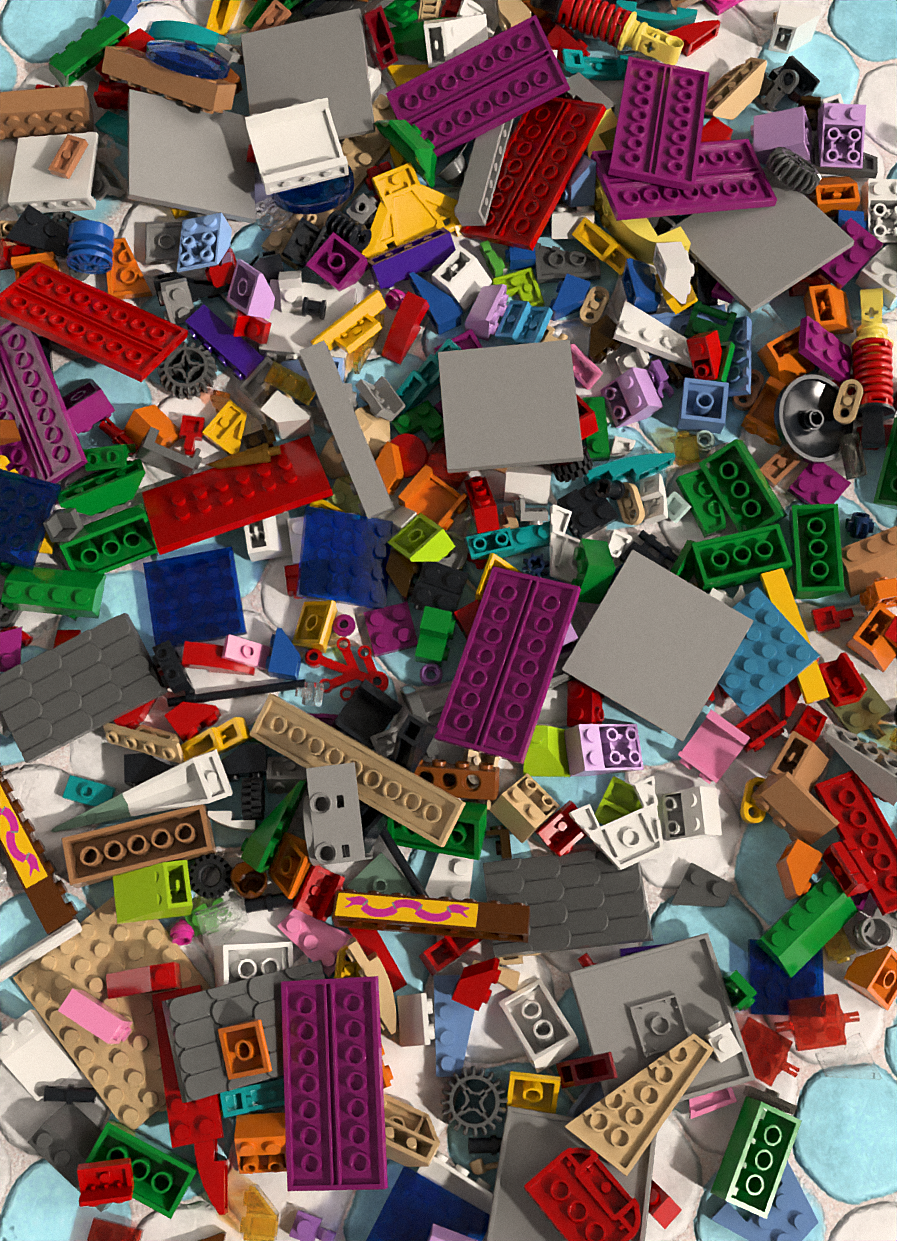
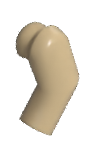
M300 211L286 224V228L293 233L302 217L315 224L317 215L313 212Z

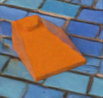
M886 946L858 956L854 959L852 965L848 967L844 979L856 991L888 1011L897 996V953L891 947Z

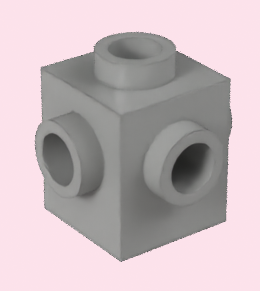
M362 193L353 199L352 205L346 212L354 220L364 224L367 229L373 223L379 202L372 195L368 197Z

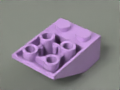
M824 103L818 110L817 137L820 167L863 168L866 105Z
M578 724L564 731L570 777L644 770L637 724Z

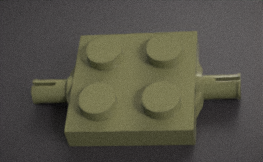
M861 673L860 677L864 680L867 691L859 702L839 707L834 706L830 697L825 699L824 702L847 731L857 735L861 731L870 729L877 740H879L886 734L877 723L891 709L864 674Z

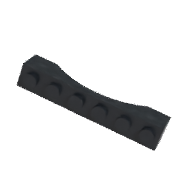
M279 249L258 253L249 263L250 266L264 275L267 283H270L271 279L278 280L279 272H284ZM175 271L153 276V283L160 306H165V304L161 305L158 292L161 291V283L186 278L193 302L206 296L207 298L218 297L220 293L229 292L231 285L226 283L225 286L216 288L213 282L186 277Z
M408 714L396 736L390 760L414 773L439 728L420 716ZM364 803L360 808L365 853H370L389 817Z
M265 744L241 745L232 754L222 759L221 762L228 781H240L241 777L266 776L268 762L267 746ZM145 753L125 754L124 783L133 788L174 767V765L164 763Z

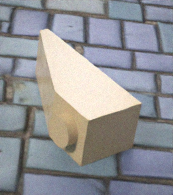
M496 0L499 26L502 31L531 17V11L522 0Z

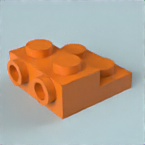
M880 577L875 579L872 585L866 586V591L859 595L860 603L862 606H865L866 613L871 612L878 603L886 609L897 607V578L888 579V577Z

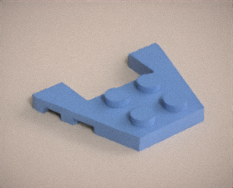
M788 1161L767 1219L752 1213L745 1221L727 1201L710 1217L714 1222L749 1241H802L819 1223Z

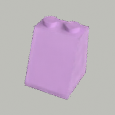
M804 106L754 116V125L750 127L751 136L754 138L751 146L760 164H766L769 155L777 147H785L794 153L796 152L813 165L812 127Z

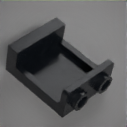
M365 679L356 688L331 724V727L373 750L375 747L370 737L385 731L393 717L399 713L403 706Z

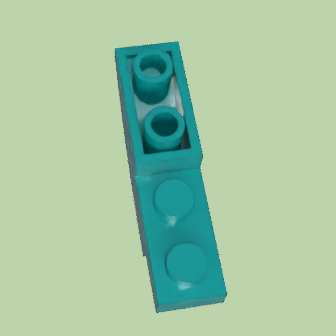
M550 521L544 522L542 525H530L512 530L508 527L466 537V542L471 559L479 560L488 559L490 553H494L500 558L532 553L535 552V549L550 546Z

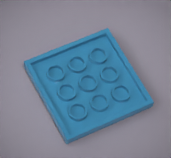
M758 587L732 607L752 619L753 623L718 681V684L747 717L820 657Z

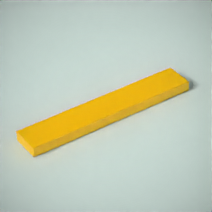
M783 568L762 573L760 579L767 598L810 644ZM817 660L796 676L805 704L830 697Z

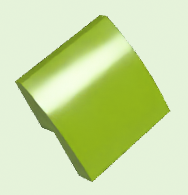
M613 775L595 812V817L599 823L606 825L642 809L632 784Z

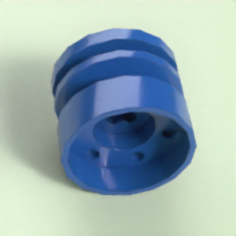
M81 220L70 224L68 228L67 265L71 269L85 274L109 272L113 267V229L107 224L92 220Z

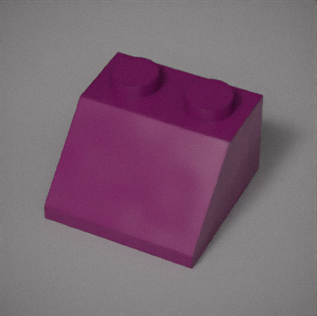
M334 232L306 264L309 269L339 292L356 284L369 268L367 258Z
M93 379L62 397L77 434L88 432L93 428V424L98 421H105L115 411L102 389Z

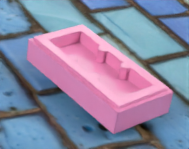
M570 344L574 377L589 390L602 376L603 372L575 344Z
M227 635L222 658L264 670L270 647L233 635Z

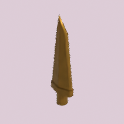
M264 443L206 465L222 469L271 462V456L281 454V449L279 445L269 448V444Z

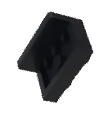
M793 55L788 57L783 66L773 69L768 76L771 80H775L783 70H795L799 75V82L787 96L796 103L799 102L801 96L812 95L820 83V80ZM787 73L783 79L784 84L787 86L791 85L794 77L791 73Z
M302 217L281 255L299 267L304 268L316 253L317 247H321L325 242L327 236L324 234L327 227L323 226L320 229Z
M699 262L695 263L694 276L691 277L690 283L697 299L707 306L718 305V299L712 297V290L717 280Z

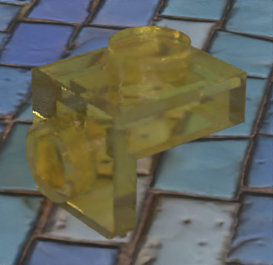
M689 431L676 432V436L670 437L671 442L674 444L676 465L700 462L696 435L689 433Z
M843 927L823 946L828 962L836 960L837 964L850 961V955L856 954L855 948L851 949Z

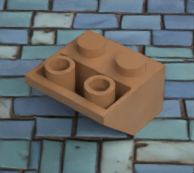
M792 731L786 737L765 776L789 772L811 793L829 759L815 743Z

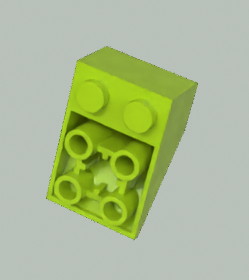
M187 860L162 862L112 877L117 924L191 915L193 903Z

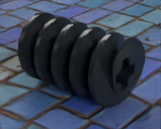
M335 210L328 216L325 227H327L326 233L329 236L334 232L359 252L367 248L371 241L372 233L370 229H366L364 224H360L357 220L348 217L340 210Z

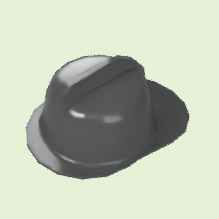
M465 143L435 179L439 176L447 184H451L454 187H457L464 181V172L467 170L468 164L462 152L468 143Z

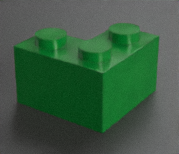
M581 538L578 547H575L573 558L577 562L578 573L576 578H573L571 585L579 586L581 589L577 602L600 604L608 591L616 569L607 541Z
M425 606L420 624V636L414 655L416 662L433 663L442 667L443 661H448L450 648L447 647L449 639L453 640L456 628V620H452V612Z

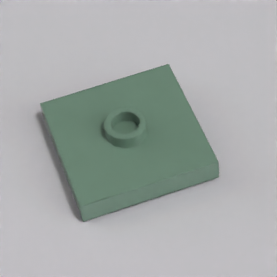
M382 852L347 885L349 889H354L357 892L378 891L381 894L388 895L397 892L406 896L412 890L406 877Z

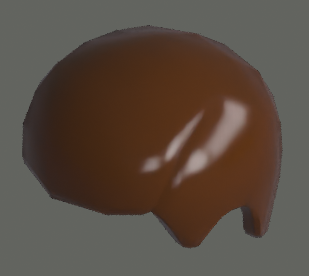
M243 861L236 864L231 870L230 882L233 891L238 896L253 899L262 895L266 890L268 876L265 871L260 873Z

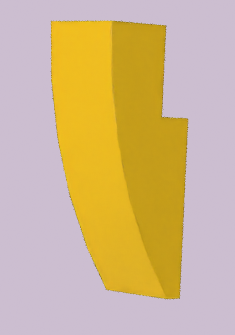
M213 0L206 28L226 36L235 19L241 0Z
M584 217L572 233L578 241L621 276H623L626 259L639 260L623 245L586 217Z
M234 717L222 725L211 727L181 744L184 761L215 749L221 755L253 739L249 735L250 731L243 717Z

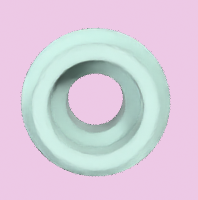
M702 430L694 435L693 445L698 451L707 452L714 447L715 438L710 431ZM700 440H706L707 444L700 443Z

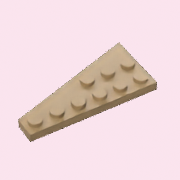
M691 1034L564 1127L622 1174L628 1176L712 1054L714 1048L696 1034Z

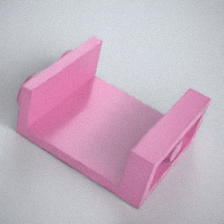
M711 709L704 722L683 750L678 753L681 757L679 762L690 770L692 767H695L701 772L698 776L710 784L714 781L717 784L750 740V737Z

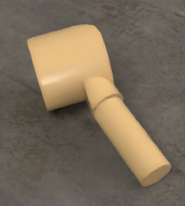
M478 1158L470 1162L469 1166L473 1174L480 1175L491 1169H497L498 1162L484 1165L482 1158Z

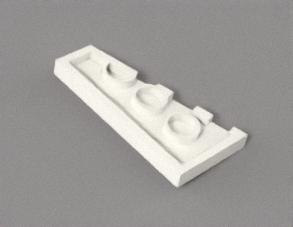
M624 302L613 339L693 369L686 343L687 338L629 302Z
M439 853L425 889L429 898L439 899V897L446 896L453 900L462 901L463 899L470 898L474 859Z

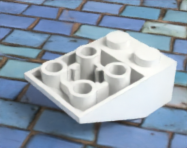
M486 13L424 21L429 68L437 67L488 40Z
M868 179L861 187V208L864 212V220H867L866 230L882 243H897V179Z

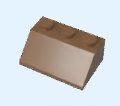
M897 526L841 548L844 586L850 598L865 592L866 586L872 585L877 578H897Z
M789 772L768 776L751 795L756 801V806L760 810L767 812L773 818V823L789 834L792 842L799 839L808 845H812L840 823Z

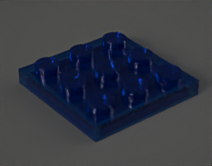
M748 939V981L757 992L753 997L755 1002L749 1007V1014L825 1017L823 947L792 978H789L755 942L757 939Z

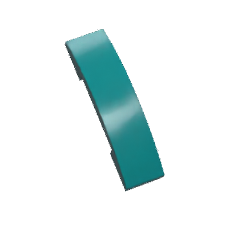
M617 0L616 9L622 7L623 9L637 12L636 20L638 22H646L648 26L661 31L675 30L695 23L698 12L696 9L677 7L676 15L636 10L637 2Z
M161 20L152 22L148 33L155 39V42H189L191 47L203 49L205 55L218 58L221 55L214 51L217 43H230L228 38L217 32L182 21Z
M562 50L564 68L572 74L579 72L586 79L599 81H619L625 79L629 56L619 55L617 60L585 57L581 50Z
M284 1079L220 1093L224 1118L285 1105Z

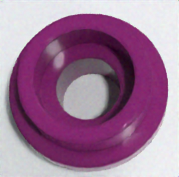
M341 614L333 621V630L338 636H350L355 630V621L350 615ZM342 622H347L348 626L346 628H341L340 624Z

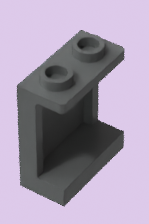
M150 427L142 439L135 458H140L141 461L180 478H185L189 474L193 475L202 460V457L199 456L201 449L196 448L189 457H186L155 443L159 430Z

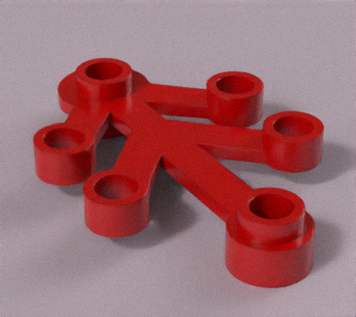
M341 637L337 640V648L342 652L347 665L324 657L322 652L315 648L309 649L305 654V661L309 667L318 668L323 666L342 674L330 680L327 678L320 680L318 686L324 694L330 693L332 689L353 680L364 681L367 679L373 684V680L379 678L381 684L375 686L383 692L388 688V677L385 673L377 671L369 646L363 645L358 649V656L361 660H364L368 673L359 670L350 649V641L346 637ZM345 641L348 643V646L341 648L339 646L340 643ZM368 650L369 654L362 656L361 651ZM311 654L318 655L316 660L309 659ZM329 683L330 687L324 690L322 689V684ZM358 686L352 689L350 687L342 688L340 691L341 699L347 702L349 698L343 697V693L350 691L352 696Z

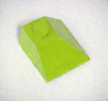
M419 513L388 541L391 547L411 562H439L456 547L445 530L422 513Z
M536 725L523 763V776L528 773L531 777H570L564 736L565 729L547 725Z

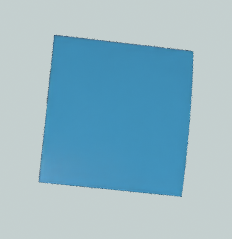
M510 300L495 333V337L515 345L538 343L544 335L553 311L550 307L531 306L528 301Z

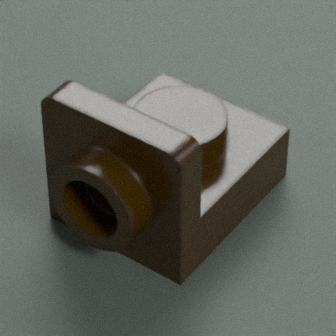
M801 96L797 107L804 106L812 131H817L818 109L821 97Z
M670 362L666 369L669 377L668 382L673 384L676 389L683 387L685 378L695 379L692 368L679 363L674 364Z
M266 423L261 424L262 430L242 436L247 450L264 443H268L269 448L274 447L273 442L277 440L273 430H268Z
M503 826L489 827L490 830L485 831V839L499 838L500 841H495L496 855H501V861L511 859L509 829H504Z

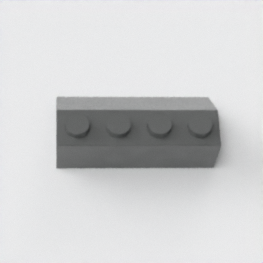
M73 1103L72 1105L65 1104L44 1122L28 1143L80 1192L77 1175L78 1164L86 1162L102 1130ZM112 1203L100 1204L95 1207L102 1212L108 1209Z

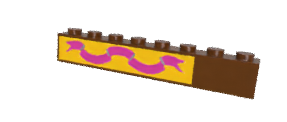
M0 763V844L46 933L50 935L73 919L78 920L76 916L78 909L73 901H68L65 895L68 892L67 888L61 880H57L54 874L57 872L56 867L50 859H46L43 853L46 851L45 846L40 839L36 840L33 834L35 831L34 825L30 819H25L22 813L25 811L24 806L18 798L15 800L12 791H14L13 785L8 778L4 779L1 773L4 769Z
M344 889L343 891L336 890L332 919L335 927L528 943L530 906L520 902L501 904V902L495 900L477 902L475 899L466 898L462 901L453 900L446 896L439 897L438 899L429 898L422 894L413 897L397 892L388 895L381 894L378 891L364 893L357 892L354 889Z

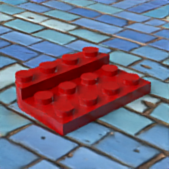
M570 1147L564 1150L527 1182L523 1189L566 1241H630L635 1237L640 1226V1206L635 1197L632 1199L599 1160V1155L592 1149Z

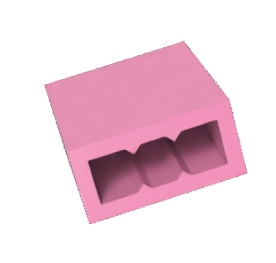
M72 988L58 1010L109 1044H119L120 1041L124 1042L132 1031L130 1028L133 1023L132 1021L84 990Z

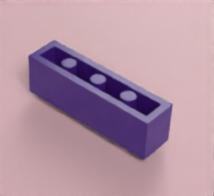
M442 227L367 261L374 283L380 289H388L393 287L398 281L409 280V273L411 272L416 274L428 272L433 269V266L443 264L456 249L451 233Z
M204 304L185 321L189 336L195 341L198 339L205 350L210 351V353L213 352L223 367L226 368L228 366L232 369L233 375L239 381H245L264 360V357L240 336L234 337L233 330Z

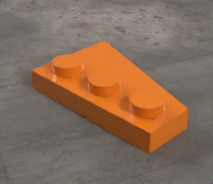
M114 239L112 249L113 267L106 273L108 294L121 300L153 296L126 239Z

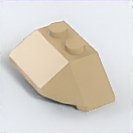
M750 57L745 60L744 64L738 65L724 74L707 91L704 114L734 120L759 95L767 66L766 60Z
M368 404L358 408L355 414L375 460L378 457L380 448L387 441H391L390 421L382 417H375L369 409L371 407ZM332 435L325 444L319 460L325 474L331 479H336L338 477H345L346 474L341 465L344 459L341 453H336L332 441H335V437Z
M384 1094L387 1158L406 1167H429L440 1145L429 1114Z

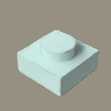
M675 491L667 498L668 517L677 523L691 508Z

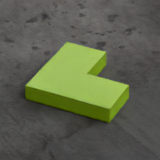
M532 267L491 279L492 285H507L506 294L509 297L518 295L520 301H528L531 306L545 307V302Z

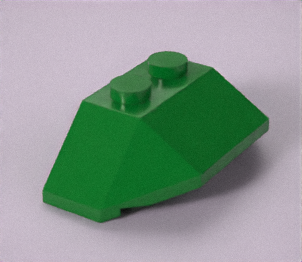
M377 120L374 124L382 136L407 163L411 162L419 176L433 188L435 186L437 156L433 151L435 148L433 143L428 138L424 140L420 136L422 132L415 124L410 125L406 120Z
M141 459L127 461V467L99 470L79 478L64 489L57 491L56 494L61 508H76L77 512L92 516L97 513H103L114 506L125 504L134 498L146 473Z

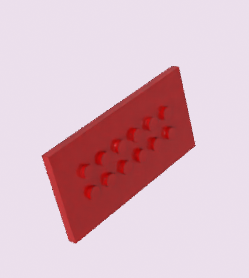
M555 97L523 113L506 145L486 225L463 226L460 231L463 237L482 241L488 240L492 243L533 251L606 111L604 104Z
M41 262L35 264L0 293V317L139 382H142L188 335V330Z
M308 435L279 445L281 454L271 456V462L222 469L211 468L142 492L159 555L332 496V489L310 436Z

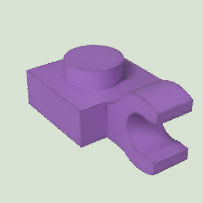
M659 359L652 361L647 371L660 400L662 401L664 398L662 392L667 393L668 397L672 398L674 390L667 382L669 377Z
M298 1210L289 1236L300 1241H315L316 1238L321 1241H334L336 1232L321 1227L322 1218Z

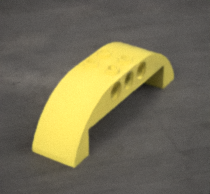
M611 108L605 111L588 144L587 156L590 158L592 151L613 149L617 118ZM596 172L595 201L592 208L598 212L602 226L604 228L607 227L609 233L616 241L640 261L654 265L653 257L656 243L682 242L684 249L689 252L691 243L681 226L657 236L647 218L616 221Z

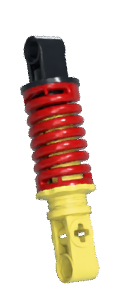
M530 0V4L533 7L554 14V23L565 24L566 27L571 26L573 30H579L580 33H586L587 36L593 35L594 39H600L603 43L607 42L608 45H612L619 51L628 46L632 48V51H639L665 64L675 65L678 62L684 45L683 41L676 36H671L659 29L648 26L646 22H638L636 20L637 12H632L622 7L616 9L615 4L609 5V2L606 0L603 2L602 0Z
M883 288L860 290L862 325L856 329L857 338L851 343L853 353L852 377L854 380L859 381L863 387L862 399L854 419L863 423V428L861 429L862 448L885 447L884 421L891 419L895 415V409L892 406L894 401L892 397V348L894 341L887 336L888 327L882 324ZM852 389L853 395L856 393L855 389Z

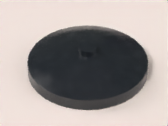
M804 375L787 383L780 391L774 408V423L780 441L794 457L811 464L824 463L841 455L847 448L853 432V421L849 424H841L836 421L833 415V409L840 388L830 379L820 375ZM843 410L841 416L847 417L849 410Z

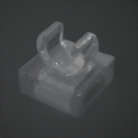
M305 682L304 688L296 687L295 696L302 697L303 705L321 707L325 684Z

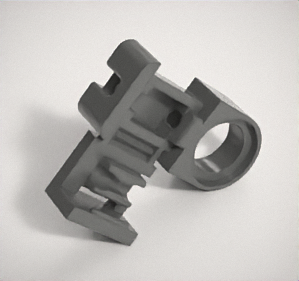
M783 70L775 80L771 81L767 78L768 73H764L759 95L762 96L761 102L768 105L771 111L778 110L775 108L777 103L785 93L790 94L798 85L799 75L795 70ZM787 73H791L794 77L793 83L789 86L785 85L783 81Z

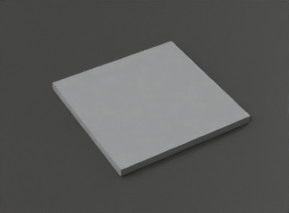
M359 8L241 34L250 116L252 114L269 112L273 109L290 107L294 104L311 102L314 99L328 98L329 110L339 140L375 132L362 14Z
M129 89L127 199L207 215L222 212L223 216L227 219L254 224L256 220L254 162H247L248 145L251 142L245 122V117L249 116L227 111L210 114L201 111L202 107L196 105L195 107L183 105V101H173L161 96Z
M767 166L763 168V171L777 198L775 206L695 213L669 229L671 231L680 226L682 227L691 243L688 253L750 313L854 245V240L804 194L785 185V183L775 177Z
M570 340L438 352L448 473L584 461Z
M632 550L561 670L683 742L751 627L753 620L635 550Z
M708 933L568 972L591 1054L612 1053L618 1078L600 1081L604 1097L691 1034H696L708 1044L704 1035L710 1033L708 1027L719 1021L723 1025L730 1023L732 1026L730 1030L742 1051L721 1063L717 1061L712 1052L678 1102L756 1080Z
M507 1106L486 1241H566L523 1187L564 1150L570 1147L591 1150L589 1146L564 1127L575 1117ZM657 1133L628 1176L622 1174L600 1155L598 1157L632 1199L635 1197L640 1206V1226L635 1237L630 1241H645Z

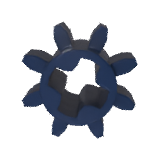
M855 512L851 518H846L845 529H847V532H850V537L865 539L868 533H873L875 522L869 519V514Z
M531 553L529 560L523 559V564L526 567L522 568V573L537 577L542 575L548 576V570L544 568L549 567L550 562H544L543 554L535 556L534 553ZM535 565H539V568L537 567L535 570L532 569V567H535Z

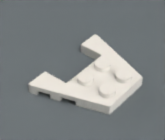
M553 504L550 507L549 576L571 584L573 578H576L578 573L577 562L573 558L575 547H578L580 540L565 534L572 512ZM615 529L611 531L607 542L613 561L620 556L622 550L632 540L631 536Z
M654 776L632 785L642 805V809L606 825H599L590 804L569 813L575 823L618 870H622L664 851L661 824L657 810L658 801L655 794Z

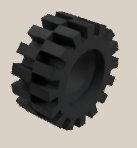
M582 446L584 461L550 464L557 481L563 482L565 480V482H569L571 479L575 481L577 477L582 478L583 474L589 473L588 470L592 469L593 462L585 446Z
M263 777L242 779L241 809L243 820H264L265 785Z
M214 854L202 855V858L195 860L194 865L191 864V872H189L190 885L192 890L198 895L207 899H217L218 896L222 897L226 891L230 890L232 867L221 856ZM210 867L217 868L220 873L219 881L212 886L205 885L202 880L203 872Z

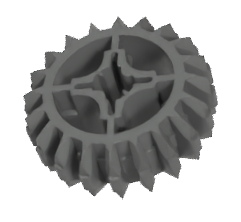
M777 147L771 152L766 162L767 168L775 177L802 194L812 193L822 179L820 172L796 152L794 153L785 147Z
M184 342L183 347L178 346L159 365L158 375L161 377V384L167 392L171 391L172 396L176 397L179 394L180 399L183 400L187 395L192 400L195 394L200 398V392L208 393L207 386L213 387L214 383L212 380H217L216 372L218 369L210 351L205 350L202 345L197 347L194 342L188 347L187 343ZM190 359L198 360L202 362V364H199V362H192ZM188 365H189V368H190L189 370H190V371L188 372V377H187L186 371L188 370ZM174 378H177V380H183L185 381V383H179L175 381Z
M471 1066V1074L468 1075L466 1069L462 1068L463 1077L459 1078L455 1072L453 1077L457 1081L454 1084L450 1080L446 1081L451 1090L442 1089V1094L449 1095L448 1099L440 1101L441 1104H448L449 1108L442 1110L443 1115L451 1113L452 1116L447 1119L448 1124L454 1120L457 1121V1124L454 1126L455 1131H458L462 1125L464 1126L463 1135L468 1134L469 1128L473 1129V1137H477V1128H481L483 1135H486V1125L489 1124L490 1128L495 1130L496 1127L492 1121L494 1119L500 1123L503 1121L497 1113L498 1111L502 1113L507 1111L506 1108L500 1107V1103H507L508 1099L500 1098L499 1095L505 1093L506 1089H497L496 1086L501 1083V1080L497 1079L493 1083L491 1081L494 1076L492 1071L487 1077L483 1076L485 1073L484 1067H481L480 1074H475L476 1068ZM477 1079L488 1085L484 1089L474 1092L467 1086L465 1081ZM459 1087L465 1095V1102L455 1111L453 1097L456 1089ZM466 1090L470 1094H474V1096L476 1094L480 1096L485 1092L478 1101L482 1112L478 1108H474V1105L472 1108L467 1107L464 1110L470 1101ZM493 1091L495 1105L492 1113L489 1115L483 1107V1101ZM469 1111H476L483 1121L471 1123L463 1120L461 1116Z

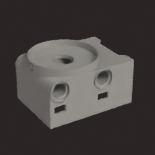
M355 762L306 768L309 796H306L304 799L303 816L306 845L311 864L313 866L373 859V850L371 849L370 853H365L360 815V808L362 806L359 803Z

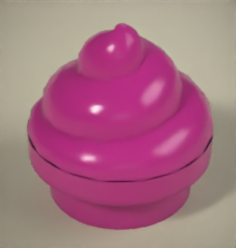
M399 289L389 290L385 295V302L388 308L398 310L406 293Z
M180 919L171 928L170 937H172V943L182 946L192 942L194 930L187 921Z

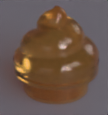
M214 390L213 395L210 394V401L217 413L221 411L229 400L232 401L230 399L231 393Z

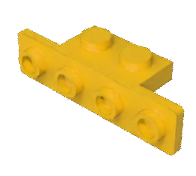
M375 290L312 339L311 344L314 345L324 340L330 351L336 346H339L348 354L356 350L382 329L380 322L374 318L375 315L386 307L380 291Z

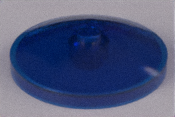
M152 40L146 46V56L154 63L169 70L205 79H223L229 75L230 64L227 60L213 51L197 45L194 41Z
M348 165L349 175L271 194L272 200L281 209L295 214H317L331 210L346 201L353 192V171Z

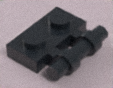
M642 530L638 535L644 541L642 546L633 541L619 559L625 563L630 552L635 550L669 570V567L663 562L668 559L674 564L678 555L672 552L673 549L671 547L664 546L656 540L657 537L652 533L648 534ZM650 547H652L657 552H659L660 555L658 558H656L647 550Z

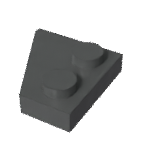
M691 862L670 904L673 906L724 907L735 885Z

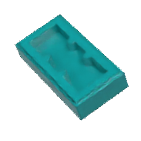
M70 775L62 798L95 807L113 798L116 788Z

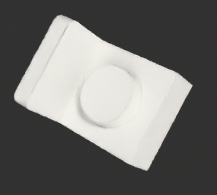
M637 347L636 351L615 358V364L620 375L631 367L647 369L650 363L648 352Z
M721 1021L708 1027L710 1033L704 1035L708 1044L714 1048L713 1053L719 1063L742 1051L730 1030L732 1027L730 1023L723 1025Z

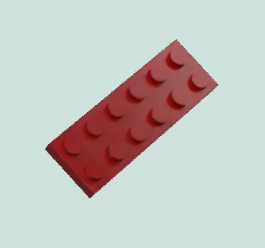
M853 770L816 784L814 789L824 808L840 822L835 829L841 840L852 838L855 844L861 848L868 864L874 868L878 881L869 892L882 916L897 911V839L867 785Z
M202 985L152 994L172 1148L224 1138L218 1094L182 1103L161 1002L203 991Z

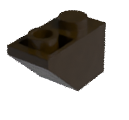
M607 314L590 328L588 358L594 364L603 362L611 350L616 351L623 343L613 339L617 324Z
M391 548L386 566V576L402 602H408V598L412 596L415 587L413 583L414 575H419L421 563L411 562L397 550Z

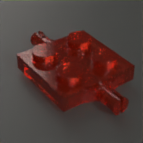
M837 993L787 1000L789 1007L788 1021L774 1022V1027H779L774 1029L776 1033L790 1031L794 1037L796 1051L847 1045L845 1023L860 1022V1017H854L859 1016L858 1011L843 1013Z
M747 1017L740 1029V1033L755 1078L772 1087L776 1076L782 1070L796 1078L798 1074L795 1072H799L800 1068L787 1062L788 1052L793 1041L751 1017Z

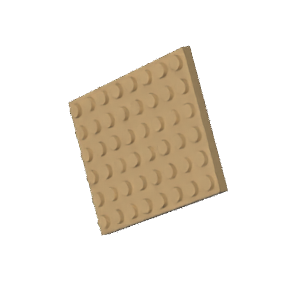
M113 896L80 923L82 926L80 933L29 964L14 976L13 979L118 1121L135 1131L166 1104L152 994L167 991L108 999L106 974L176 962L180 963L182 988L202 985L203 990H207L212 987L181 947L176 943H172L170 933L159 919L117 924L115 898ZM72 988L84 990L132 1021L133 1023L130 1026L132 1031L124 1042L120 1041L119 1044H109L58 1010Z

